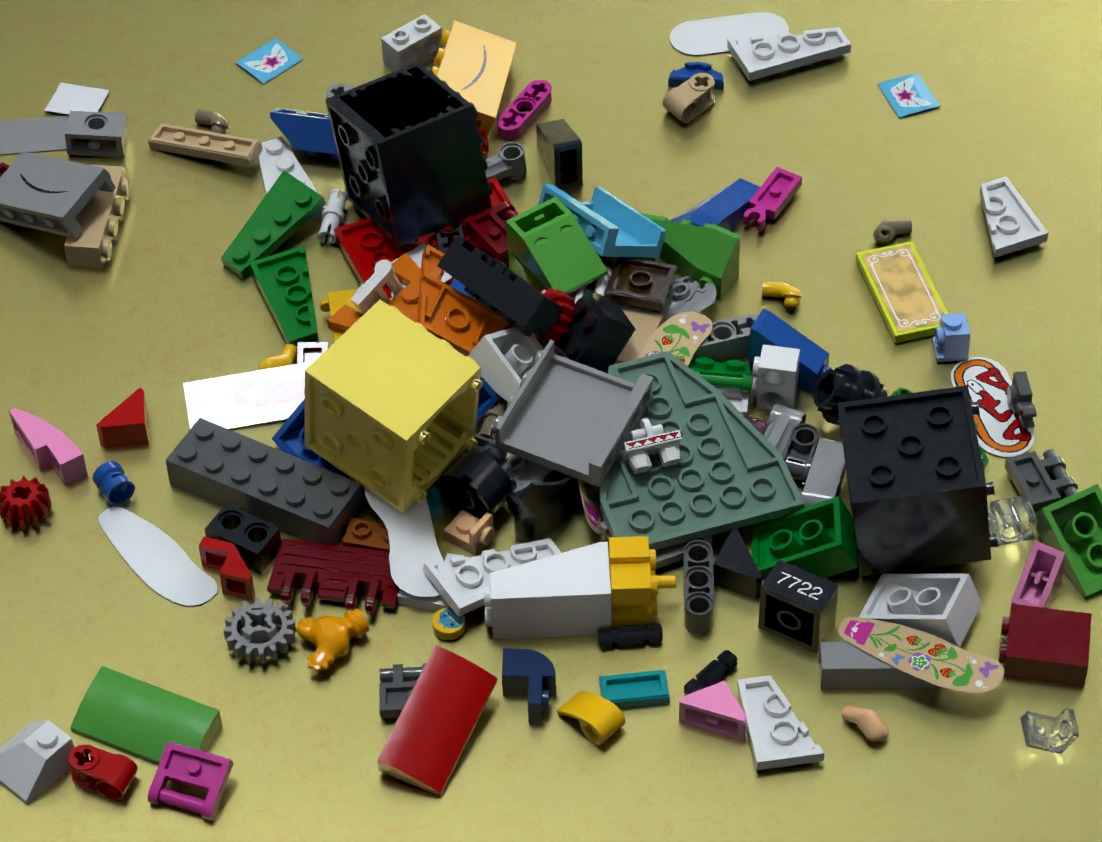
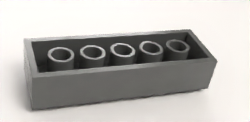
M202 418L198 419L166 459L170 485L222 507L228 503L236 508H243L255 517L273 522L280 528V531L304 541L337 545L345 535L350 518H357L364 509L361 483Z

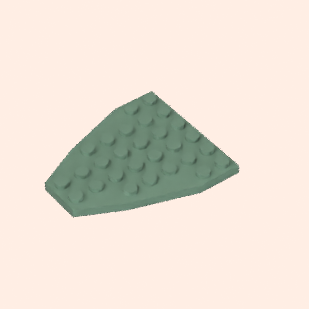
M666 351L609 366L608 374L635 384L642 373L654 377L652 399L640 420L648 418L651 426L662 424L664 433L680 430L682 437L679 444L680 461L676 465L662 467L659 453L649 455L652 465L650 470L634 474L628 460L622 461L621 454H619L600 486V510L611 537L648 536L649 549L657 550L783 517L804 508L805 503L782 454L718 389L670 352ZM640 420L634 430L640 429ZM631 435L628 438L627 442L632 441Z

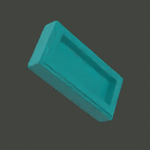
M665 670L599 676L601 697L611 701L619 709L670 704Z

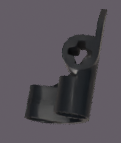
M553 470V482H531L526 488L507 496V505L514 517L515 537L519 542L527 543L542 540L566 521L580 495L578 479Z

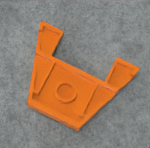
M427 245L422 253L417 323L422 324L428 332L437 338L446 340L464 356H468L485 335L505 330L510 323L497 315L498 309L494 312L482 303L442 282L441 278L445 271L437 265L444 256V253Z
M404 253L392 265L395 270L394 274L399 282L406 287L387 304L395 306L404 316L416 323L421 269L408 254ZM345 304L327 320L328 329L336 332L339 329L348 330L363 314Z

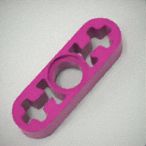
M535 80L529 83L498 117L497 133L500 138L504 140L518 139L552 102V86L549 82ZM520 108L532 109L529 112L518 111Z

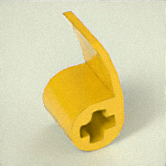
M578 692L557 710L558 715L578 719L584 735L596 745H602L626 723L624 714L614 703L588 692Z

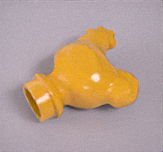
M358 608L346 611L344 618L336 616H323L318 619L306 617L298 622L296 631L299 637L311 642L317 649L313 655L307 657L308 668L316 672L327 670L328 666L334 663V660L346 656L349 652L350 640L353 637L360 639L363 634L369 632L368 622Z

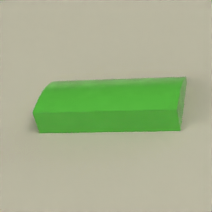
M102 666L84 695L70 728L71 732L159 765L168 741L206 752L221 729L222 722L220 711Z

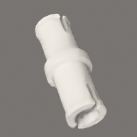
M339 189L331 190L327 207L322 211V224L317 238L323 244L327 234L329 235L327 245L335 243L336 235L334 229L344 222L345 215L343 211L348 195L343 190L339 199H337Z

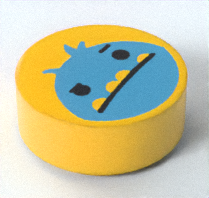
M451 607L438 610L432 618L434 634L443 640L459 638L465 631L464 614L458 617Z

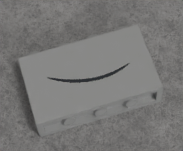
M22 151L0 177V221L77 238L83 230L75 217L98 190L112 193L116 187L110 179V173L101 166L96 167L81 162L63 160L58 157L53 158L39 153L34 154Z

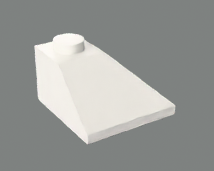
M49 720L30 722L0 747V784L28 805L71 768L68 757L74 748L72 738Z

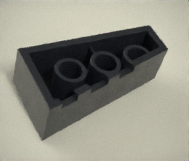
M458 235L437 265L465 285L464 291L478 300L482 297L480 302L494 312L498 309L497 315L510 324H513L514 321L517 322L514 328L527 337L534 333L544 339L564 309L501 262Z

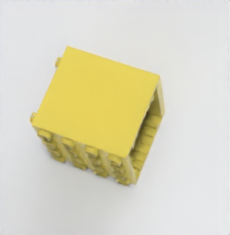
M380 299L304 371L305 446L356 482L361 483L362 486L403 514L415 501L419 504L422 503V500L424 501L427 496L426 490L466 450L469 451L476 448L478 440H475L479 390L483 385V381L480 380L481 366L473 358L464 356L455 350L446 340L439 339L428 332L422 324L415 323L404 316L395 306H390Z

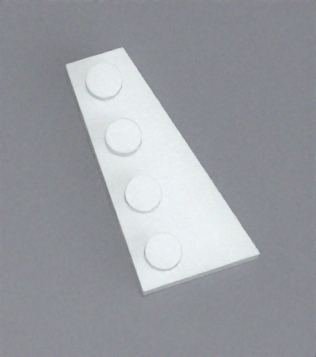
M840 27L805 30L803 35L797 36L789 32L778 33L777 38L763 39L762 35L750 36V40L738 41L737 37L727 38V48L749 81L851 52V43Z
M548 538L512 545L510 550L501 552L491 549L482 551L480 556L465 558L464 555L451 557L449 562L438 564L436 560L424 562L423 571L459 617L484 605V587L490 586L491 572L561 553V551Z

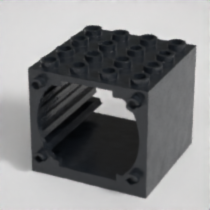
M418 62L325 99L348 200L398 246L406 243L414 244L413 240L416 243L420 237L470 216H475L492 207L490 199L492 188L486 178L485 170L488 169V166L481 151L480 145L483 144V139L477 129L476 119H478L476 107L473 103H469L458 91H454L444 80L439 79L432 70H428Z
M968 385L838 403L861 576L991 560V548L998 547L996 533L990 535L987 496L995 495L993 481L985 482L982 454H980L973 416L980 415L978 401L971 402Z

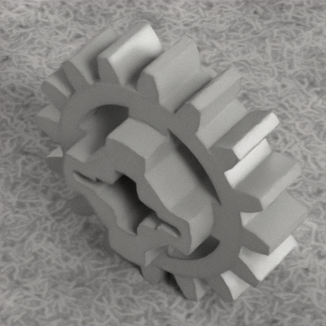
M256 597L252 605L247 601H243V609L240 610L234 607L231 609L233 617L225 618L226 627L223 628L228 650H234L236 658L239 659L246 655L247 663H251L256 657L263 664L267 656L277 660V652L287 653L289 651L288 644L295 642V620H293L291 610L285 611L284 603L281 602L274 606L272 598H268L266 603H261L259 597ZM279 624L281 625V630H280V632H278V627H277ZM240 628L242 629V636H239Z

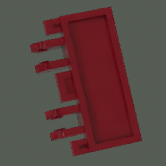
M282 538L267 592L281 594V602L290 604L295 588L303 589L301 604L302 606L310 607L314 592L318 591V599L345 602L346 611H352L356 608L359 596L367 597L365 612L368 615H374L378 599H382L381 607L395 609L400 588L391 577L390 552Z

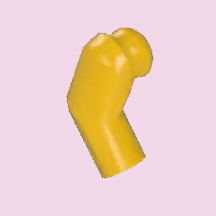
M763 281L762 296L785 298L784 306L787 308H798L800 306L799 300L802 298L800 290L786 283Z
M293 344L284 345L281 355L266 358V360L259 364V370L292 365L297 355V347Z

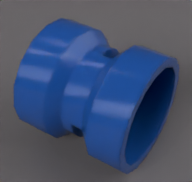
M106 462L100 465L93 473L92 479L94 484L102 491L104 498L110 505L123 504L134 494L135 485L128 476H125V472L118 462Z

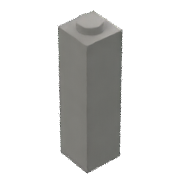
M820 642V689L941 688L907 674L864 652L849 642Z

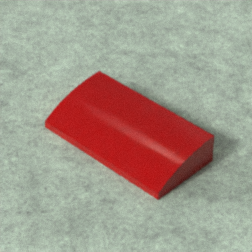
M435 645L377 759L378 771L441 797L498 681L497 678L471 661Z

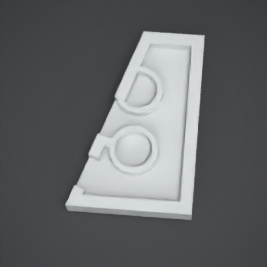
M1007 176L980 185V197L995 258L1047 241L1048 231Z

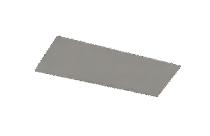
M122 111L106 112V113H122ZM69 115L0 121V155L17 154L22 151L66 150L65 130Z

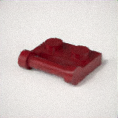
M504 201L466 220V229L499 262L509 258L506 224L502 220H509L517 216L515 208L508 201Z

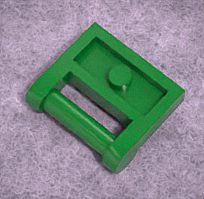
M699 357L696 360H691L688 365L690 369L715 388L739 389L741 393H751L752 375L750 364H745L740 360L714 362L710 358Z

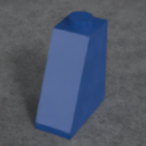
M763 308L750 328V371L753 372L755 356H761L763 345L800 349L797 388L814 394L819 377L824 371L832 369L829 367L830 354L775 314Z

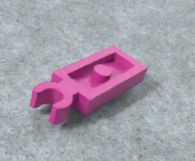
M776 167L749 201V209L744 212L743 224L747 225L751 220H757V230L761 231L764 229L766 218L775 220L801 187L802 176Z

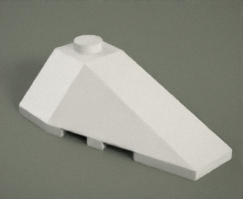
M512 327L485 335L468 356L481 366L480 376L484 378L497 394L508 402L510 396L513 393L517 394L523 375L526 371L530 372L532 370L535 357L539 350H543V347L533 334L527 337Z

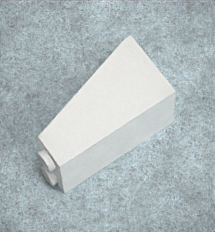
M608 542L591 544L491 572L490 586L484 587L485 624L486 627H492L493 640L598 635L599 628L611 627V584Z

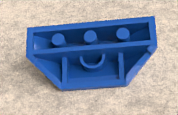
M276 108L270 112L271 120L295 149L304 150V154L309 156H320L321 152L332 154V158L338 159L329 114Z

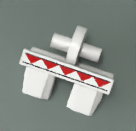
M644 418L640 420V429L630 432L632 441L624 442V450L620 451L622 461L628 460L634 474L650 470L652 465L649 455L659 453L662 467L676 465L680 461L679 444L682 440L680 430L664 433L662 424L651 426L649 419Z

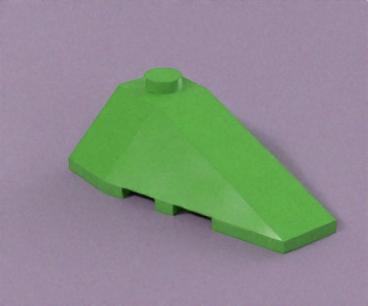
M643 214L666 230L659 258L666 264L678 266V274L681 277L691 276L692 282L697 281L701 285V289L705 287L706 283H713L717 291L716 298L719 299L725 295L739 278L740 235L715 224L705 223L702 227L692 225V222L689 220H682L680 223L671 222L667 217Z

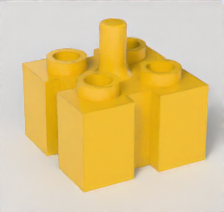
M648 536L609 537L612 630H616V626L643 624V628L647 627V624H651V615H657V596L651 595H658V589L676 588L675 575L657 576L655 570H650L656 569V550L649 549Z

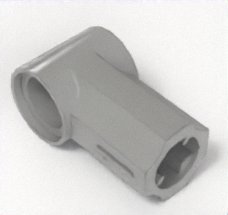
M517 142L503 144L499 148V154L485 159L488 169L485 170L487 180L494 177L498 181L503 178L518 180L524 177L527 172L525 151L523 146Z
M775 404L768 419L767 430L763 436L782 453L785 450L792 429L798 424L806 422V413Z

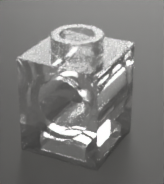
M1027 495L990 501L988 511L990 534H997L998 546L1034 540L1037 517Z

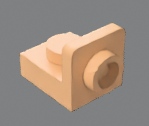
M462 510L443 530L444 538L476 555L494 537L493 515L485 513L479 519Z

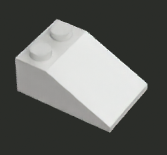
M882 574L859 617L914 628L937 636L960 648L982 602L969 574Z

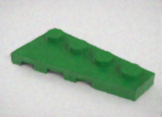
M283 170L221 257L223 265L242 279L247 277L251 273L249 262L270 256L326 205L324 197Z
M305 245L249 262L250 271L286 343L297 347L298 342L319 341Z

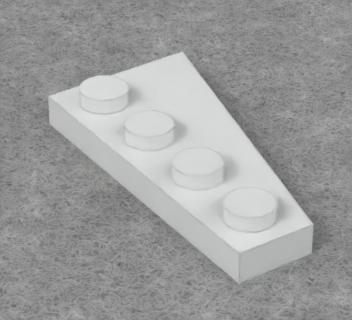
M282 136L261 143L262 150L258 154V160L266 194L283 170L317 192ZM325 205L307 222L321 218L322 211L327 206Z

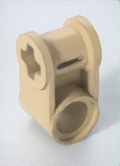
M707 73L693 75L690 79L671 89L665 95L662 104L663 108L683 123L691 122L695 117L714 106L715 97L712 94V89L715 85L714 78Z

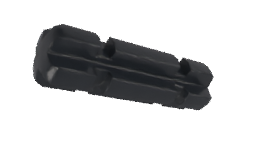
M659 623L647 624V627L644 628L643 624L616 626V630H612L611 627L598 629V643L600 647H613V643H617L618 646L644 644L646 640H649V643H660L663 639L662 626Z
M724 650L717 656L718 660L714 659L695 675L697 679L692 678L684 685V694L688 695L717 684L726 676L725 672L729 673L737 666V656L732 654L730 650Z

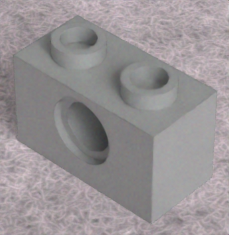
M70 111L65 130L68 155L124 158L129 137L127 114Z

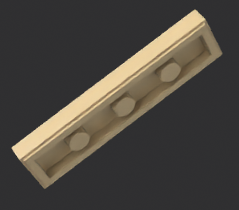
M160 123L148 140L150 149L244 166H251L262 150L260 140Z

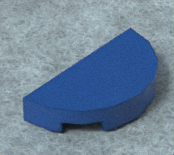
M703 62L685 63V67L677 71L673 70L668 78V86L678 87L697 73H707L714 78L715 85L713 89L724 90L722 73H718L712 69V65Z

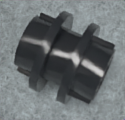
M844 364L838 368L835 367L834 370L828 369L823 372L816 382L813 398L814 404L818 407L817 411L822 412L823 418L828 423L840 425L838 403L885 397L888 394L883 388L884 384L880 383L875 373L865 370L860 371L857 366Z

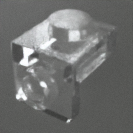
M1065 708L1057 717L1027 711L1020 718L1027 747L1062 754L1079 736V728L1076 723L1074 710L1071 708Z

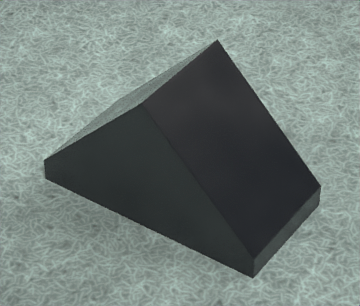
M737 529L730 532L713 564L714 585L754 599L760 598L762 575Z

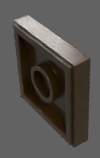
M619 257L604 291V296L617 303L663 311L677 277L678 266L631 257Z

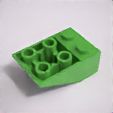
M557 197L549 199L506 221L507 247L547 289H559L567 295L608 274L606 267L575 216Z

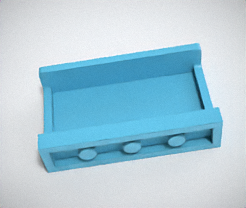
M543 184L538 205L557 197L573 213L593 248L602 257L659 258L666 230L605 189L595 187L590 202H578L553 184Z

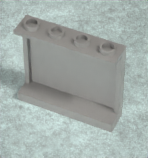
M550 340L544 350L538 351L532 370L530 372L526 371L523 375L517 394L513 393L510 396L504 415H499L495 420L492 430L495 434V448L600 487L619 456L620 451L623 449L624 442H627L631 435L630 432L634 430L652 399L654 377L642 373L636 384L554 354V341Z

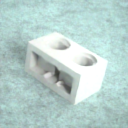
M424 14L382 37L383 63L395 72L418 62L423 65L435 58L439 47L443 48V46L439 45L442 38V27Z
M771 345L762 346L761 356H755L752 373L753 375H758V378L754 377L751 394L752 396H757L756 409L772 411L775 404L794 409L798 387L800 349Z

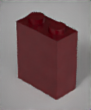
M1011 604L1009 617L1003 616L1000 635L1007 637L1006 643L1000 642L998 662L1004 663V677L1084 687L1089 662L1092 614Z

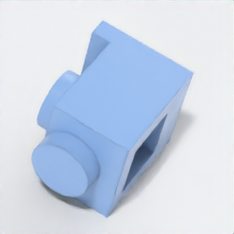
M965 313L942 314L940 317V327H935V337L932 338L937 363L968 360L970 330Z

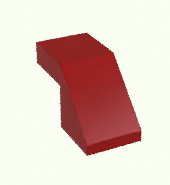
M203 536L199 544L202 566L220 570L222 592L253 600L255 591L252 574L234 543Z

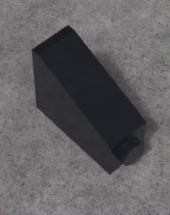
M564 119L536 124L537 147L552 184L560 190L583 185L582 141Z

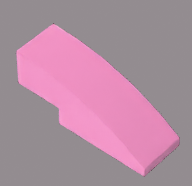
M17 408L9 410L14 432L40 470L52 465L65 485L88 475L83 453L62 431L31 413Z

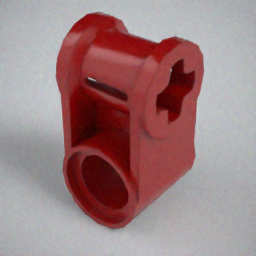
M78 745L72 749L68 757L69 765L73 769L71 773L72 780L76 786L102 794L113 800H121L124 797L138 771L137 764L130 758L98 749L92 745Z

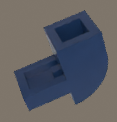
M503 648V695L528 696V723H542V710H549V696H556L555 668L552 662L538 651Z

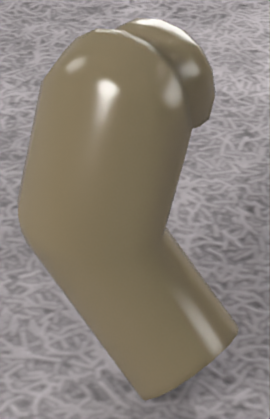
M201 109L196 111V123L212 126L211 132L226 134V129H229V122L221 114Z
M911 219L883 220L874 231V239L879 244H887L897 234L912 233Z

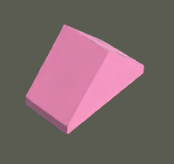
M1034 541L1011 602L1018 605L1046 608L1061 583L1066 553Z
M725 681L681 697L679 702V722L741 741L744 740L746 715Z

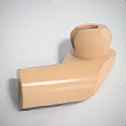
M851 705L843 708V720L857 724L866 738L873 742H883L887 739L889 729L883 724L876 711Z

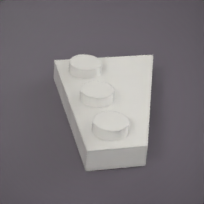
M771 675L737 680V690L742 710L746 715V728L756 770L824 761V751L819 744L816 745L811 739L808 728L803 721L800 722L791 710V704Z

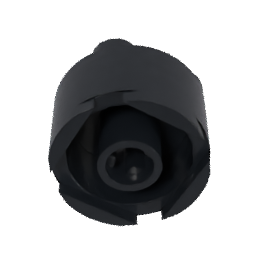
M475 450L466 451L440 479V481H443L440 490L447 503L457 513L464 510L479 519L485 513L494 515L507 501V496L513 494V491L517 488L515 480L507 475L499 465L498 457L489 450H485L483 453Z

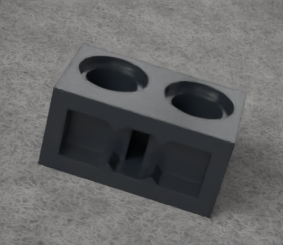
M228 503L225 504L205 528L206 537L234 543L248 569L259 574L276 557L281 544L280 528L273 522L264 521L251 515L247 510L236 508Z

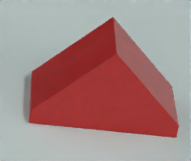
M138 388L96 424L101 446L108 448L149 444L148 409L143 389Z

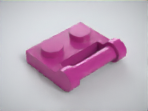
M168 741L148 792V802L158 805L161 802L201 813L203 818L214 820L234 763L229 758ZM171 780L208 791L206 799L203 800L166 789L167 782Z

